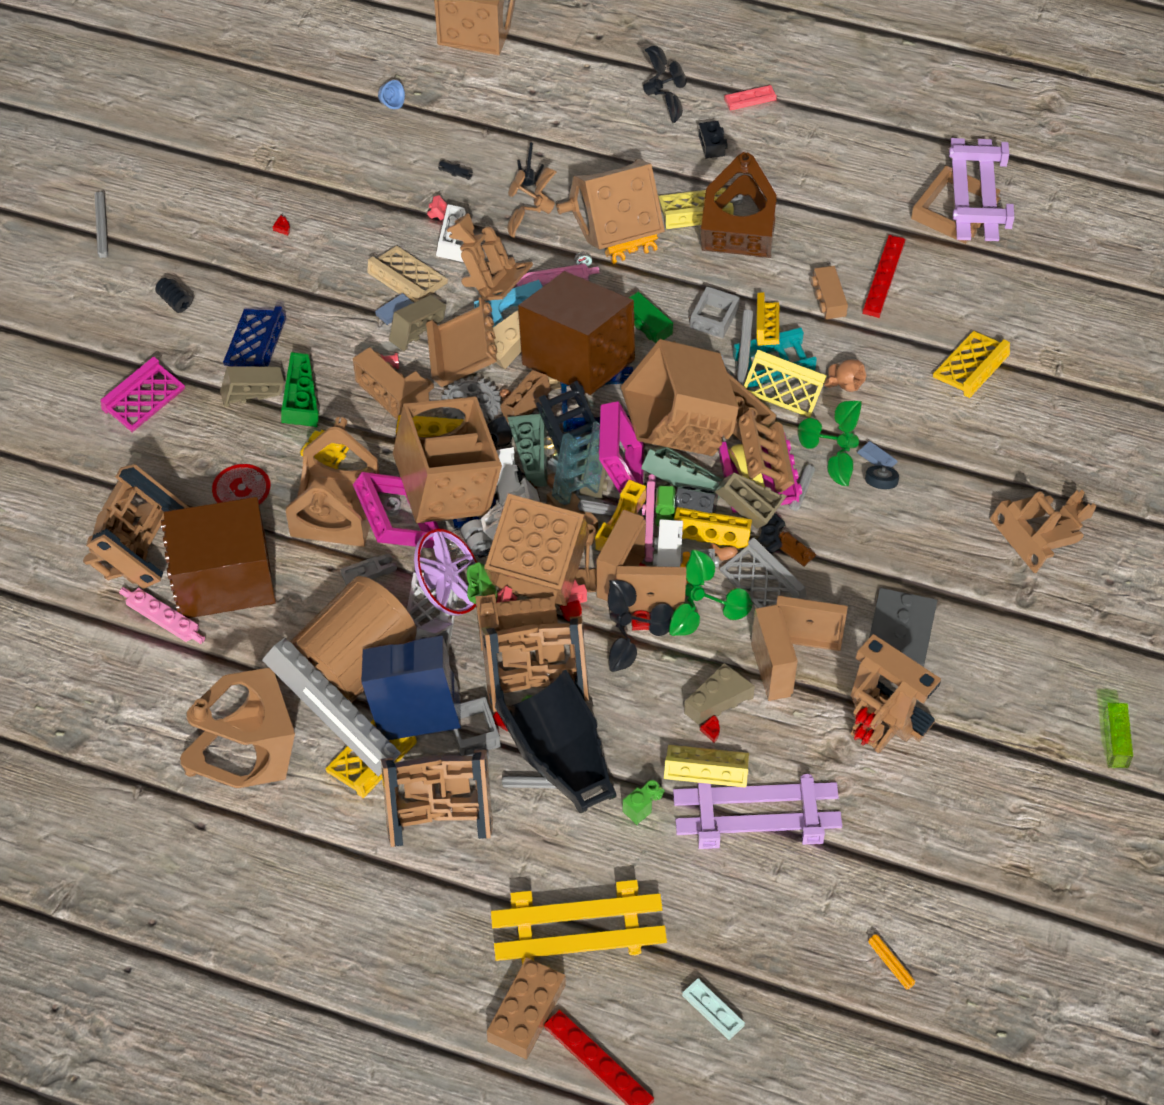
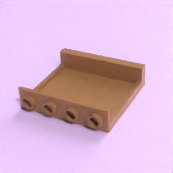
M481 297L479 298V307L439 326L433 320L426 323L432 379L441 387L497 362V348L494 341L496 337L493 332L494 322L491 317L492 307Z

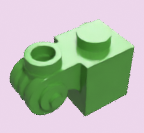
M655 780L648 781L642 789L636 788L623 799L622 812L638 825L652 813V801L662 798L664 788L660 787Z

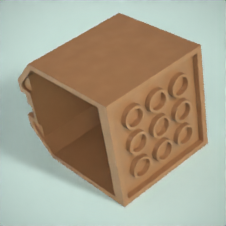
M659 339L621 386L637 441L714 456L718 451L717 448L722 445V436L724 435L725 439H729L734 432L739 407L720 353Z
M508 493L484 567L492 585L501 589L507 586L512 589V594L521 597L523 595L535 599L554 596L555 605L567 606L589 536L585 515Z

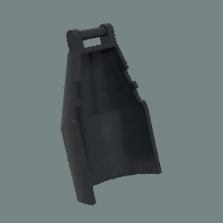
M567 670L562 671L560 676L548 687L520 703L506 706L502 697L497 699L495 709L524 760L571 800L579 813L586 812L589 807L604 800L616 798V791L609 780L605 757L602 755V744L598 738L596 719ZM601 789L603 790L602 793H600V794H598V795H596V796H593V797H591V798H589V799H587V800L584 801V799H586V798H588V797L594 795L595 793H597V792L600 791Z

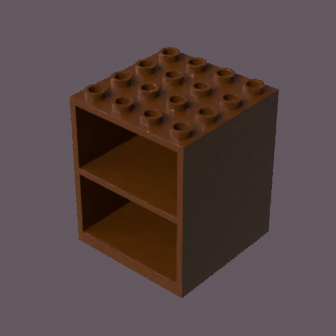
M564 271L518 305L522 365L543 373L568 386L578 381L583 386L585 393L592 395L635 360L633 299Z
M257 497L163 512L164 520H161V526L164 532L163 543L166 548L165 559L166 563H168L167 576L168 580L170 579L171 591H173L174 602L176 601L177 612H181L187 618H194L276 604L267 542Z

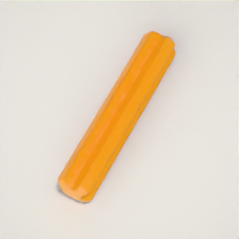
M875 934L870 937L868 942L905 989L913 987L915 979L880 936Z

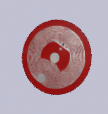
M237 464L224 469L216 476L212 484V495L217 503L257 497L260 505L269 495L271 483L268 475L261 468L251 464Z

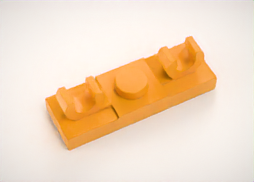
M657 234L608 247L605 250L606 257L612 256L611 261L613 264H616V256H619L621 261H624L625 252L629 254L635 253L642 246H644L643 252L645 254L649 253L648 246H651L655 252L657 245L654 242L658 239Z

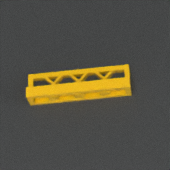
M765 292L757 293V344H779L780 304L779 302L765 303Z

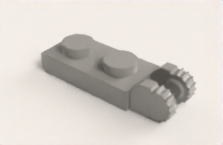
M385 554L342 568L340 573L347 586L357 576L374 579L383 574L388 575L396 571L397 566L394 563H390L393 559L391 554Z

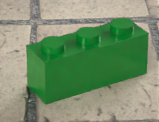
M640 292L629 297L634 300V326L641 330L649 340L656 344L659 339L665 340L673 335V322Z

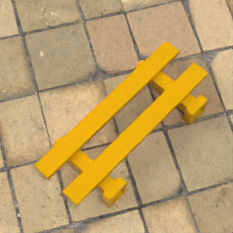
M637 880L616 882L617 898L534 907L532 891L510 893L512 909L491 911L492 929L518 926L519 941L494 943L495 961L521 958L523 965L526 957L534 961V957L625 947H628L630 955H638L642 953L641 946L667 943L665 925L639 928L638 913L663 911L661 894L638 896ZM624 915L625 930L532 939V924Z

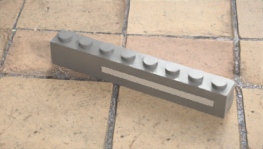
M286 638L275 644L262 661L377 776L382 774L380 759L393 757L395 761L401 754Z

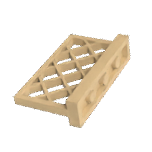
M395 246L377 259L375 257L368 259V274L398 294L403 293L414 303L431 295L448 283L447 278L398 246ZM397 253L402 257H392V255ZM382 262H390V265H385ZM392 262H402V265H392ZM405 262L413 263L415 266L405 265ZM394 270H403V273H397ZM405 271H415V274H407ZM417 271H425L427 274H418ZM408 279H416V282H411ZM418 279H428V282H418ZM430 279H437L439 282H430ZM420 287H428V289L425 291Z

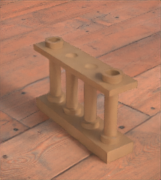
M753 409L748 410L738 418L749 478L753 479L760 473L774 479L776 491L782 493L794 484L783 425L776 422L768 428L756 422ZM758 431L765 434L766 440L759 437ZM761 446L767 448L769 454L762 452ZM764 461L770 463L772 469L765 467Z

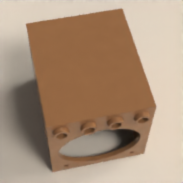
M477 397L403 404L393 456L415 522L424 523L487 514L492 505L502 465ZM440 407L456 408L465 414V419L459 427L449 433L435 437H418L412 419L421 412Z

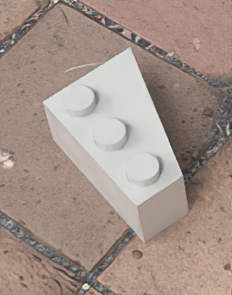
M447 205L436 256L463 262L460 247L464 242L449 238V235L452 233L447 232V229L455 225V221L466 214L465 208Z
M514 447L496 450L502 468L495 490L498 500H495V505L497 503L501 505L511 490L514 492L520 487L517 475L518 469L514 461Z
M526 478L521 481L522 485L514 492L512 490L509 492L512 495L540 502L537 490ZM505 501L501 505L497 503L481 518L483 531L492 541Z
M660 520L659 538H655L654 549L658 550V553L654 554L653 565H657V567H680L683 521Z

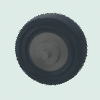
M871 466L866 470L865 481L870 486L878 489H892L898 485L899 473L887 466Z

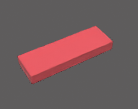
M768 85L725 95L724 100L731 111L775 101L777 96L772 86Z

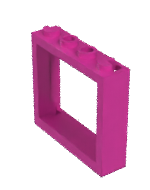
M617 401L601 405L599 460L621 494L628 480L643 485L644 470L641 467L644 463V444L637 441L633 425L621 404ZM620 441L625 448V462L619 453Z
M362 472L353 483L378 543L416 547L419 539L425 533L439 529L436 521L418 523L421 531L392 528L377 492L405 495L407 498L401 477ZM433 537L426 540L423 548L433 549V546H435Z

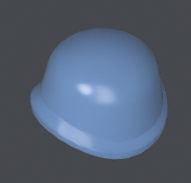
M391 80L379 88L378 98L383 105L390 109L402 107L405 92L401 82Z

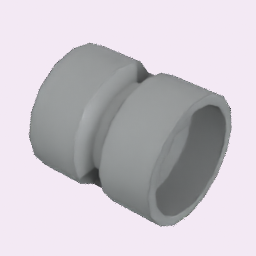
M472 520L462 526L460 530L461 535L474 556H478L477 552L491 548L492 540L483 531L481 520Z

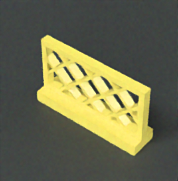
M721 188L715 195L722 194L726 188ZM706 190L658 196L666 229L701 225L705 199L702 200L698 197H705ZM729 202L722 210L734 215L733 203ZM679 204L682 205V207L678 208L675 205Z
M757 350L744 387L747 389L749 383L756 380L760 389L755 392L748 390L756 398L810 418L826 375ZM756 364L763 365L767 372L757 376L754 370ZM781 372L784 379L774 383L771 373ZM768 375L772 384L762 388L759 379ZM797 378L801 386L791 389L788 380ZM786 382L789 391L779 394L776 385ZM810 384L818 386L816 393L809 396L805 386ZM774 387L777 396L773 398L766 397L764 390ZM802 388L806 397L797 401L793 392ZM791 393L794 403L784 404L781 397ZM808 400L811 406L809 412L802 411L798 403Z
M668 745L664 779L746 787L749 753Z

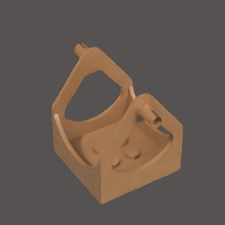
M434 0L437 44L500 55L510 30L516 0H510L505 27L503 26L504 0Z
M637 159L634 163L616 170L592 175L573 176L569 201L556 204V207L559 208L557 209L559 215L569 211L573 212L586 241L599 250L665 232L652 164L641 159ZM579 188L586 205L590 232L579 211L577 201Z
M336 417L334 427L328 428L303 450V468L298 495L286 507L290 537L365 547L370 524L353 483L362 472L379 474L378 460L345 431L347 420L342 417L341 422H339L340 417ZM330 443L343 444L365 461L368 467L356 471L338 470L320 463L314 458V455Z
M263 668L222 676L203 696L195 700L194 704L187 711L186 719L188 723L205 731L180 757V764L184 768L185 774L189 777L198 774L234 788H244L286 780L295 732L275 673L270 668ZM242 684L246 686L249 693L245 703L231 715L223 719L214 720L210 707L232 685ZM218 736L243 745L253 744L256 752V764L249 775L238 776L207 764L203 755L204 750Z

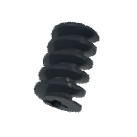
M162 278L156 284V293L176 313L184 312L192 304L193 298L174 279Z

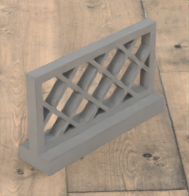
M752 538L746 548L720 568V572L735 587L747 591L752 603L757 608L766 607V604H777V600L767 599V592H778V596H781V592H789L793 595L791 598L797 599L806 597L805 586L755 538ZM748 553L753 557V562H742V558ZM732 566L739 567V574H730L727 570ZM742 567H753L752 575L741 574ZM755 567H764L766 575H755ZM741 579H752L751 587L742 586L740 584ZM754 579H765V587H754ZM768 579L777 580L779 587H768ZM753 591H765L764 599H755Z

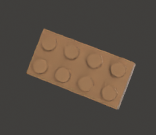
M727 372L739 407L733 435L742 442L738 422L739 417L748 410L753 409L756 422L769 428L776 422V414ZM758 431L759 437L765 436V434Z
M526 957L487 1030V1041L527 1060L544 1028V1024L549 1019L566 986V976Z

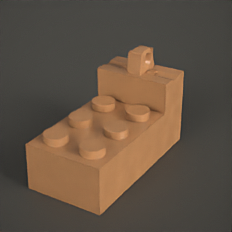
M370 347L352 358L355 381L397 420L398 416L401 415L403 404L429 401L428 393L434 388V384L428 378H422L416 371L404 378L401 373L393 369L389 362H385L378 352H374Z
M495 594L475 596L481 651H483L482 627L493 626L495 631H501L526 625L558 624L554 596L496 603Z

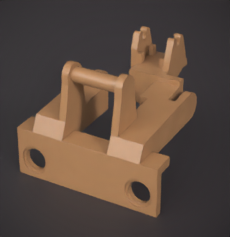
M466 213L455 221V225L447 229V232L452 233L449 235V238L464 242L460 247L462 251L461 258L469 275L465 276L461 282L465 287H476L484 301L504 299L533 266V263H515L513 257L508 259L499 236H496L495 231L491 227H485L482 230V234L474 235L471 217L469 213ZM483 240H485V243L481 247L480 243ZM486 256H487V258H488V260H489V261H487V262H485V260H484V258H485Z
M1077 490L1066 502V505L1059 512H1056L1051 506L1054 499L1051 496L1044 497V494L1040 491L1033 497L1014 501L1013 503L1010 500L1002 501L990 517V520L1033 573H1037L1046 559L1054 556V552L1051 549L1075 544L1083 538V533L1079 531L1083 526L1081 522L1093 516L1096 505L1093 503L1085 507L1082 504L1085 492ZM1047 512L1050 516L1049 519L1035 532L1026 520L1042 517ZM1000 513L1004 516L1003 524L999 523L998 521V515ZM1033 554H1035L1038 557V563L1036 565H1034L1031 560Z

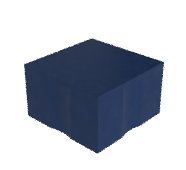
M443 635L414 640L405 644H391L363 649L361 682L376 728L387 740L461 728L460 692L455 675L449 665V655Z

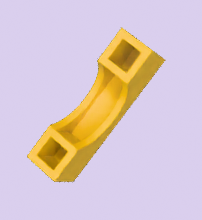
M628 480L620 494V499L612 518L608 523L602 524L595 536L596 550H602L623 510L638 514L646 500V486Z

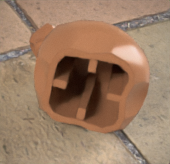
M856 359L833 364L828 368V378L824 385L827 388L839 385L847 392L857 391L866 380L865 366Z

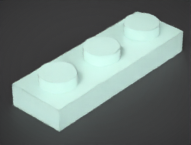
M699 979L683 992L682 996L728 1040L744 1027L745 1022Z

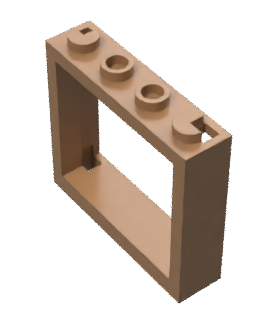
M945 166L914 205L911 219L957 240L956 222L928 210V207L948 182L953 184V170L951 167ZM967 175L968 191L982 197L981 181ZM995 188L996 202L998 206V202L1001 200V198L999 197L1000 189ZM970 223L971 237L974 238L977 229L981 228L984 223ZM958 240V241H960V242L966 244L969 240Z

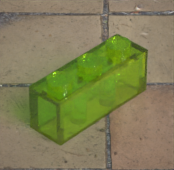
M1107 702L1103 713L1108 768H1129L1133 758L1128 703Z

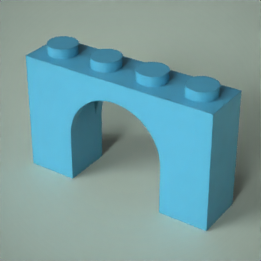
M537 280L513 288L504 299L485 301L492 307L493 327L503 321L501 313L505 309L518 306L543 287L541 282ZM479 300L474 302V309L479 307Z

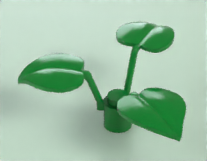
M844 401L836 407L834 418L836 423L840 424L838 428L844 432L839 437L820 434L822 424L815 418H807L798 426L799 441L806 449L815 448L819 444V437L837 440L838 445L844 448L837 452V456L829 459L827 467L832 480L842 486H849L853 472V459L844 452H849L850 449L856 448L859 444L858 436L853 434L852 431L858 423L862 401Z
M692 549L686 564V580L689 583L686 584L685 596L688 597L687 601L690 602L691 606L683 603L676 608L669 626V634L671 636L690 635L697 630L700 623V615L694 611L696 606L693 601H700L704 597L725 604L723 615L730 620L742 619L752 609L753 603L749 594L744 589H732L728 592L726 601L704 593L701 585H704V581L711 580L714 577L715 564L708 555L701 551Z

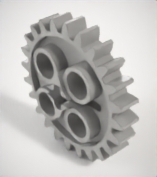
M468 377L467 381L460 378V383L454 381V386L448 385V390L444 389L442 400L477 397L486 424H488V418L494 420V415H498L501 403L499 391H496V386H491L490 381L485 383L484 378L478 381L477 377L474 380ZM442 407L446 418L465 419V414L461 410Z

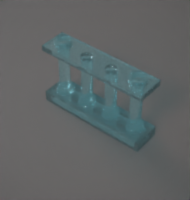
M597 421L593 423L592 434L579 439L574 438L569 433L564 434L562 437L552 497L563 505L570 504L572 492L581 488L588 487L594 493L599 491L603 465L599 460L600 424ZM590 443L589 449L579 453L580 446ZM587 458L585 465L576 468L577 461ZM585 473L583 480L573 483L575 476Z

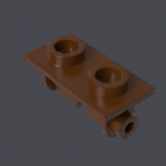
M783 531L780 534L782 547L779 549L803 567L817 556L811 548H807L791 536L789 532Z

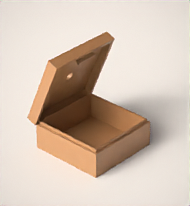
M623 510L597 558V598L607 601L609 581L621 580L632 585L636 591V602L628 607L630 613L644 610L650 614L651 610L661 603L671 606L675 611L678 606L685 603L686 567L639 566L645 557L646 520H644L643 516Z
M778 596L776 605L755 609L751 646L768 701L788 698L793 694L798 662L793 644L835 651L841 650L848 606Z

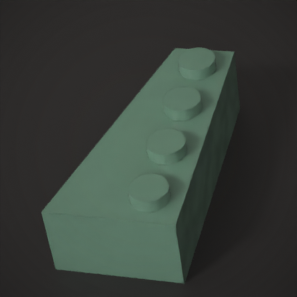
M540 414L507 417L526 479L531 481L534 487L547 486V429Z
M664 446L650 449L641 469L677 487L687 485L716 491L724 480L675 450Z

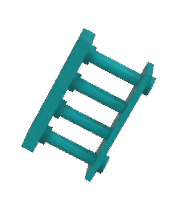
M797 328L779 333V344L758 345L757 339L751 340L748 371H750L753 364L751 357H755L757 350L765 353L777 351L781 359L790 362L784 349L794 347L800 360L792 363L813 371L816 370L817 358L816 356L807 358L801 346L804 332L802 328ZM740 343L734 344L733 357L735 361L739 360ZM754 369L757 376L767 372L766 369L761 371ZM781 372L771 373L773 381L784 379ZM768 375L759 379L760 384L771 382ZM755 380L749 383L748 388L759 385Z

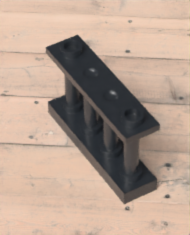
M578 381L570 384L571 390L551 399L543 395L534 400L561 463L565 467L575 464V457L586 453L588 446L586 444L571 450L567 445L569 439L587 431H590L593 438L600 439V429L584 396V388ZM575 397L579 407L559 416L554 415L552 406ZM580 414L583 415L586 422L585 425L567 433L561 431L560 423Z

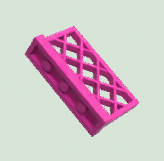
M152 357L100 400L101 410L106 414L109 412L133 433L185 389V385L159 365V360ZM160 372L164 375V380H154V375ZM143 384H151V390H140V387ZM154 384H164V390H154ZM167 384H175L178 388L167 390ZM138 395V401H127V397ZM140 395H151V401H140ZM153 395H164V399L162 401H153ZM117 406H125V412H116L113 409ZM127 406H138V412H127ZM140 406H151V410L149 412H140ZM127 417H138V421L131 425L127 421Z

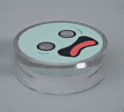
M583 251L576 254L574 261L576 265L586 264L589 267L592 264V257L589 252Z

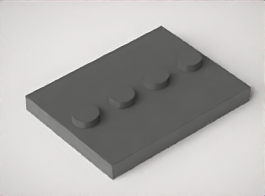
M880 588L869 638L873 634L924 667L938 600Z

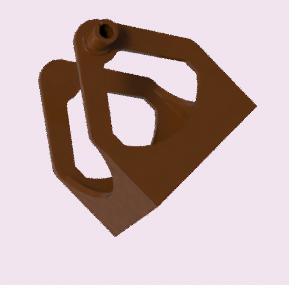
M748 152L739 154L706 188L701 224L702 251L771 258L777 195L754 156ZM737 173H743V174H750V175H751V176H748V175H741V176H739V177L714 201L715 194H716L726 183H728ZM736 195H748L752 198L760 212L749 216H735L722 209Z

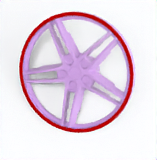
M434 529L425 533L419 539L414 554L415 571L424 594L435 607L446 614L460 616L472 611L476 604L469 601L467 596L468 586L458 574L469 565L477 563L473 553L460 537L448 530ZM430 537H433L435 546L433 548L437 561L420 557L421 549ZM445 538L454 542L463 551L465 556L451 561ZM468 559V563L458 569L456 564ZM435 588H436V592H435V594H437L436 599H435L434 596L431 594V592L429 591V589H435ZM451 589L460 599L462 598L466 602V607L459 610L446 607Z

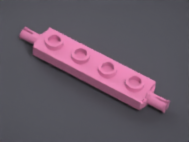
M586 264L529 272L514 287L537 280L544 286L564 271L588 281L589 275L599 274L598 266L588 268Z
M650 474L646 489L647 502L642 506V515H646V519H644L646 520V562L653 561L654 491L657 487L656 476Z
M122 587L119 593L127 598L125 600L127 606L183 641L187 642L194 639L199 644L205 641V637L197 633L199 630L198 624L138 588L131 592L125 587Z

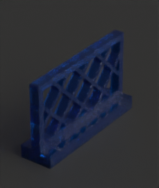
M275 306L274 310H243L224 358V366H269L287 319L282 306ZM248 315L255 316L249 321L246 320ZM266 316H271L269 320L265 322L262 321V319ZM258 321L261 323L260 325L256 326L255 328H252V327H251V325H253L254 323H256V322H258ZM249 327L250 331L242 335L241 331ZM263 328L266 329V331H265L264 333H262L261 335H258V334L256 333V332L262 330ZM253 334L256 336L254 339L247 342L246 338L250 337ZM241 341H244V342H245V344H243V345H241L240 347L236 348V344H237V343H239V342H241ZM260 341V346L254 349L251 347L252 345ZM249 347L251 351L244 355L240 353ZM236 354L240 356L235 360H230ZM256 356L254 361H246L249 357Z

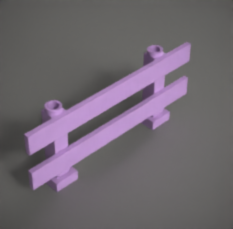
M951 138L949 158H952L955 203L953 220H956L957 240H971L970 223H984L985 241H999L998 224H1004L1005 229H1012L1014 205L1006 204L1005 209H997L993 161H1000V166L1007 167L1009 144L1008 142H1001V147H992V139H978V146H965L964 138ZM966 160L979 161L982 208H969Z
M810 774L800 776V784L711 788V784L698 782V788L673 789L674 806L699 805L700 817L676 818L675 820L677 835L699 834V849L719 848L720 833L803 830L802 845L823 844L824 829L842 828L840 811L817 812L816 800L838 799L837 782L814 783V779ZM802 800L803 813L714 817L713 804Z

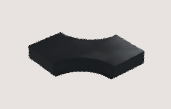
M774 513L768 523L761 527V535L756 540L770 554L782 547L778 535L785 526V521Z

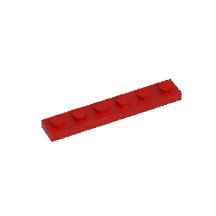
M893 235L888 236L862 314L880 318L905 245V238Z
M561 1010L544 1024V1028L624 1104L651 1105L654 1102V1097Z

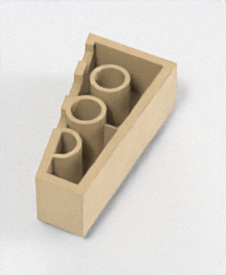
M518 310L493 327L496 337L494 341L497 348L496 363L503 369H506L521 353Z

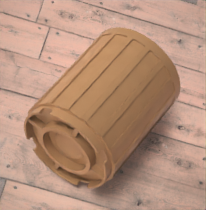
M357 576L290 642L352 703L364 691L361 682L363 649L412 642L416 639L417 628L408 611L392 593L370 578Z

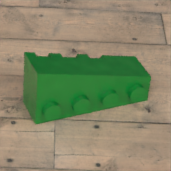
M290 353L281 409V423L318 427V409L309 354Z

